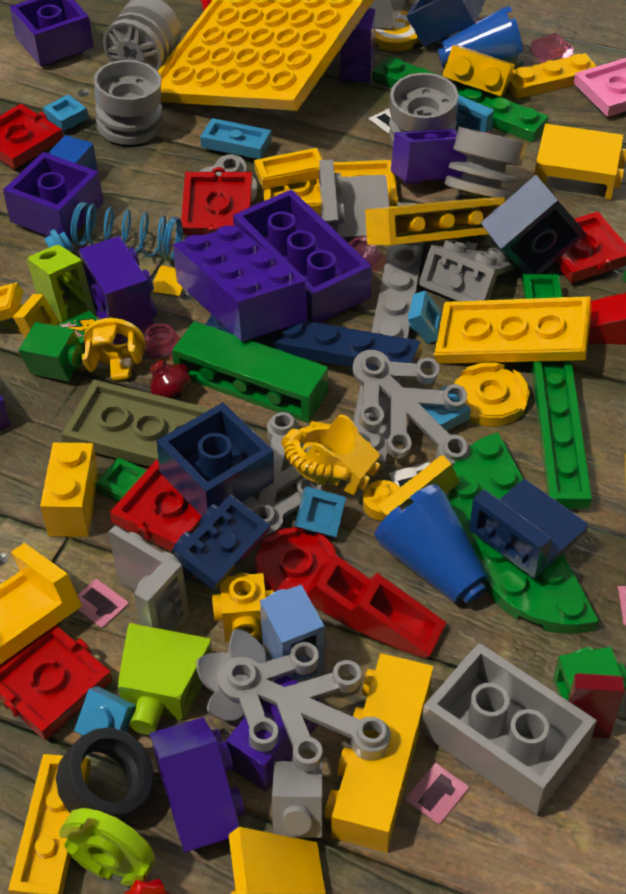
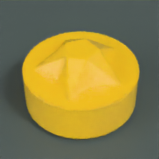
M378 480L370 483L363 492V509L365 513L375 520L383 521L385 517L378 506L400 487L387 480Z

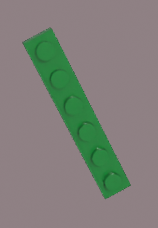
M388 56L372 71V81L392 88L399 79L410 74L436 73ZM449 79L456 86L460 96L494 110L493 128L533 143L544 131L545 124H548V115Z

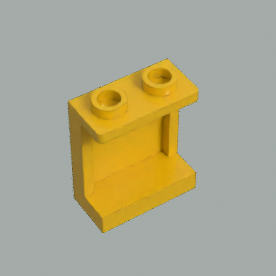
M545 124L535 164L534 176L537 175L545 185H547L549 176L605 184L607 186L605 199L612 200L614 188H621L624 173L626 149L621 148L623 135Z
M26 543L11 551L19 572L0 584V664L82 607L68 573Z

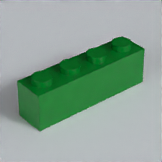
M193 321L172 349L173 363L184 364L189 368L191 382L278 413H289L293 418L306 423L310 422L328 394L327 366L286 353L280 349L265 346L250 339L241 342L233 334Z

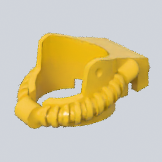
M339 415L330 426L320 425L318 427V425H313L312 427L306 426L298 430L291 429L281 440L286 459L306 479L325 485L328 480L336 486L341 480H345L348 484L344 491L352 495L358 489H365L370 480L369 475L374 477L381 465L377 462L381 454L359 434L354 422L345 415ZM316 442L307 453L300 446V443Z

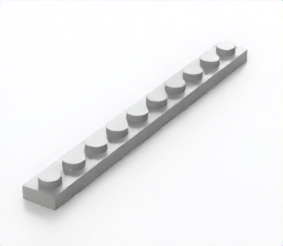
M398 202V203H397V206L412 205V204H416V203H400V202ZM426 241L389 245L372 333L409 339L411 327L408 321V313L410 312L413 295L417 293ZM394 378L399 384H401V378ZM360 385L353 422L359 434L381 454L377 461L381 464L378 471L385 472L388 457L386 443L390 436L391 399L379 388L378 405L384 411V418L378 429L366 430L359 423V415L363 408V386ZM374 413L365 414L366 419L369 421L378 420Z

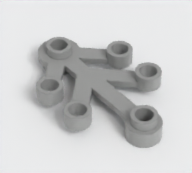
M365 350L356 356L352 366L354 377L363 386V408L359 415L360 425L370 431L376 430L381 426L384 411L378 405L380 388L391 399L390 436L386 443V450L390 456L403 458L411 448L412 441L407 434L408 416L438 446L436 459L444 455L453 466L455 461L468 458L470 448L467 441L461 436L450 435L421 406L445 407L449 411H458L463 407L467 399L465 389L456 384L449 385L445 391L404 388L394 378L417 379L422 384L433 383L440 370L437 361L426 357L419 360L417 364L390 362L387 356L380 351ZM366 364H374L379 369L376 371L369 370ZM428 367L433 371V374L426 375L420 368ZM456 394L460 401L453 402L448 398V395ZM374 413L378 420L369 421L366 419L365 414ZM400 440L405 444V448L397 449L393 446L392 442ZM448 445H456L460 448L461 452L452 453L448 449Z
M286 412L275 414L267 424L268 440L271 443L270 448L274 451V483L260 491L258 501L251 496L241 502L261 518H266L264 520L271 525L268 534L261 541H264L266 537L276 531L281 530L283 518L299 509L304 487L322 490L321 484L306 479L293 466L282 471L285 454L281 440L291 429L298 430L297 420ZM308 447L304 452L307 453L311 447ZM298 482L297 492L275 503L277 493Z
M300 642L293 646L290 655L260 664L247 657H237L227 661L221 667L218 674L219 689L230 701L241 705L249 726V743L255 750L261 752L269 751L276 746L278 741L277 724L272 719L265 717L260 699L277 706L293 747V763L302 771L315 770L322 760V746L318 740L310 737L303 718L351 738L352 750L358 757L364 760H377L386 754L391 734L389 727L384 721L377 717H365L359 720L313 700L339 691L343 693L355 691L359 687L361 680V669L357 663L351 660L340 661L335 665L333 673L287 687L272 682L274 679L294 672L302 675L310 674L317 668L319 655L317 648L311 643ZM305 654L310 656L312 660L301 662L297 659V656ZM347 672L351 673L355 678L346 681L341 679L339 675ZM247 675L250 678L246 681H237L234 679V676ZM259 730H267L272 736L268 739H259L255 736V733ZM373 730L378 732L380 736L368 738L364 735L363 731ZM304 749H310L315 752L316 756L312 759H304L299 755V752Z

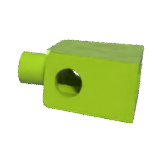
M54 245L28 257L27 262L36 293L44 294L59 324L90 310L97 317L83 263L79 257L61 245ZM62 295L69 297L68 302L63 299Z
M129 623L118 680V690L121 698L136 705L129 726L134 731L150 735L149 733L157 730L161 717L182 720L186 717L203 686L197 673L196 661L203 655L213 653L211 638Z

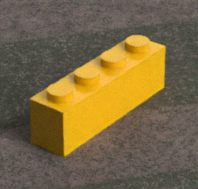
M505 197L474 198L365 209L367 245H398L487 235L489 233L481 222L505 202Z
M380 653L376 669L368 668L362 688V695L367 696L364 709L356 707L353 717L359 720L365 717H377L384 721L389 727L391 734L389 747L383 757L373 761L364 760L358 757L352 749L344 747L338 766V775L343 776L339 791L331 789L325 809V818L331 819V838L388 853L422 725L424 705L428 701L431 692L434 666ZM373 730L363 731L364 735L368 738L380 736L378 732Z

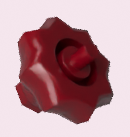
M159 360L151 366L150 393L167 398L181 397L185 386L191 382L189 368L184 364L170 365L164 360Z

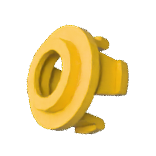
M117 318L97 320L91 323L85 331L83 340L85 353L82 354V361L90 372L96 369L100 361L110 365L113 381L128 379L132 375L131 370L134 362L139 364L142 361L146 346L145 337L138 327L128 321ZM117 333L128 338V341L124 344H112Z

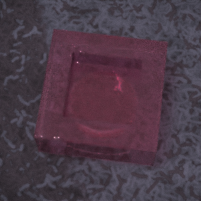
M553 33L531 41L530 52L541 62L545 63L550 60L554 61L571 57L573 47L557 33Z

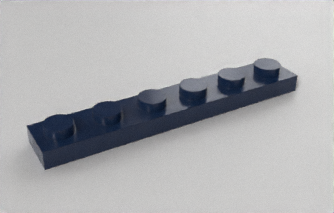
M211 314L205 325L233 334ZM304 321L250 339L251 341L274 349H280L301 358L349 367L353 366L356 356L365 350L380 351L387 356L390 362L417 364L422 354V344L418 340ZM366 364L369 370L376 371L379 369L374 364Z

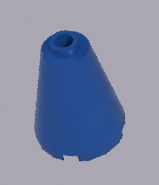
M510 6L503 7L442 41L443 48L438 49L441 66H446L452 45H460L515 64V68L523 67L524 60L518 61V54L523 53V46L516 18L509 20L507 14L513 11Z
M437 484L427 486L410 496L414 503L407 506L404 510H401L399 506L393 509L380 523L374 536L382 548L453 603L464 601L466 604H470L485 592L486 587L483 583L488 576L445 492Z

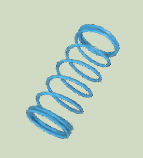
M81 202L73 212L71 238L76 246H83L88 240L93 245L90 236L95 226L97 214L96 206L93 203L89 206L88 203ZM84 206L86 223L83 236L79 242L77 225L80 212ZM111 206L106 210L104 241L108 240L113 226L114 211ZM129 209L125 211L122 220V240L126 246V239L131 225V211ZM111 211L110 225L107 232L108 215ZM145 212L140 222V244L135 252L142 248L146 257L151 258L159 250L164 260L173 261V251L170 256L171 232L176 222L175 243L182 242L183 227L181 219L173 216L166 225V216H161L158 225V246L152 254H147L144 248V240L148 231L149 215ZM127 214H128V224H127V229H126V232H125V223H126V217H127ZM146 216L145 229L143 233V225Z

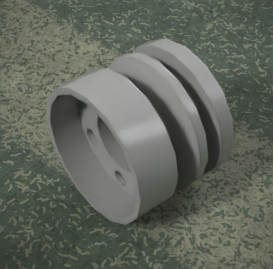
M130 0L105 31L103 37L104 52L110 62L135 60L149 64L158 71L179 43L182 35L181 23L176 13L167 3L161 0Z
M120 60L100 67L94 75L96 128L100 135L109 141L127 145L145 143L155 138L161 131L162 125L161 76L158 71L149 64L135 60Z
M423 72L405 76L392 86L390 93L391 118L389 121V139L392 147L395 132L454 129L456 131L459 94L456 86L449 79L438 74Z
M459 127L453 149L467 155L466 162H450L449 168L462 171L463 174L462 178L447 175L445 185L454 187L462 194L476 198L505 197V200L509 199L515 191L502 188V181L517 184L518 178L505 172L506 165H522L527 143Z

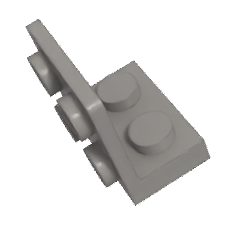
M333 159L319 160L322 219L344 240L367 239L365 209L389 207L386 176L341 177V173H334Z
M471 238L445 239V242L430 246L418 285L457 301L489 300L497 275L515 270L517 265L508 259V256L502 250L489 248V251L477 247L478 242Z
M114 526L108 534L118 579L135 590L134 598L140 625L175 631L190 615L182 564L171 553H161L149 546L138 534L134 532L127 533Z

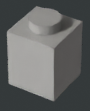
M274 761L272 789L273 834L289 837L322 838V761L313 771H302L294 765L293 761Z

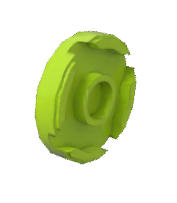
M87 808L72 810L59 830L60 838H67L64 847L67 849L68 854L82 867L100 878L109 880L112 874L123 877L122 885L131 886L135 880L145 881L155 865V855L147 841L133 828L104 812Z

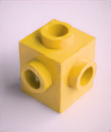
M238 573L228 576L220 585L221 594L212 595L214 621H223L225 642H230L231 634L235 629L249 633L256 640L262 639L260 600L267 598L274 590L265 591L263 573Z

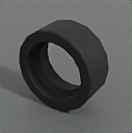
M112 727L97 728L81 736L59 761L56 774L58 795L69 813L72 810L87 808L104 812L121 821L143 806L152 792L154 780L151 758L143 745L129 733ZM92 752L109 755L120 764L128 782V793L124 799L118 803H111L101 800L89 790L83 780L81 763L86 755Z

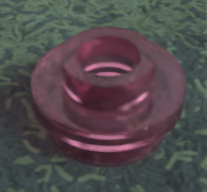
M157 323L149 326L144 334L146 340L145 352L154 357H165L172 354V349L179 341L177 333L168 324Z

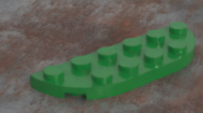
M498 432L472 443L469 446L470 453L468 458L455 461L453 465L460 483L447 493V497L488 576L483 583L488 594L510 616L517 620L521 616L531 622L543 625L544 631L561 634H579L596 631L599 620L563 554L534 579L469 530L474 497L485 489L496 498L501 499L523 480Z

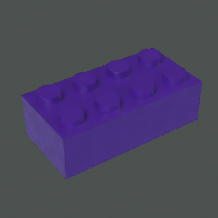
M292 189L233 215L234 226L240 228L305 280L307 321L320 323L371 298L372 266Z
M223 226L216 232L206 235H192L187 237L185 241L173 244L177 283L241 342L307 321L305 280L237 226Z

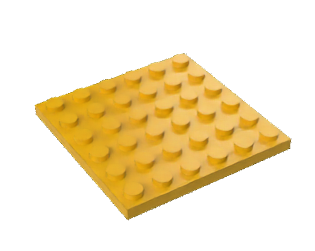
M212 0L158 70L161 76V102L298 111L374 0Z

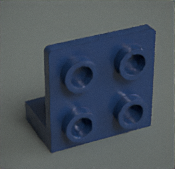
M524 479L501 499L496 498L485 489L474 497L469 530L535 579L587 532L588 523Z
M229 495L220 506L215 503L212 504L200 519V526L192 534L188 531L185 532L172 549V552L175 554L174 556L182 564L185 583L194 575L215 591L268 534L271 525L232 495Z

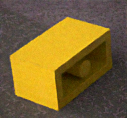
M452 45L442 76L498 96H503L506 93L515 64L460 45Z
M53 442L40 504L48 536L89 537L96 496L95 483L99 479L93 443Z

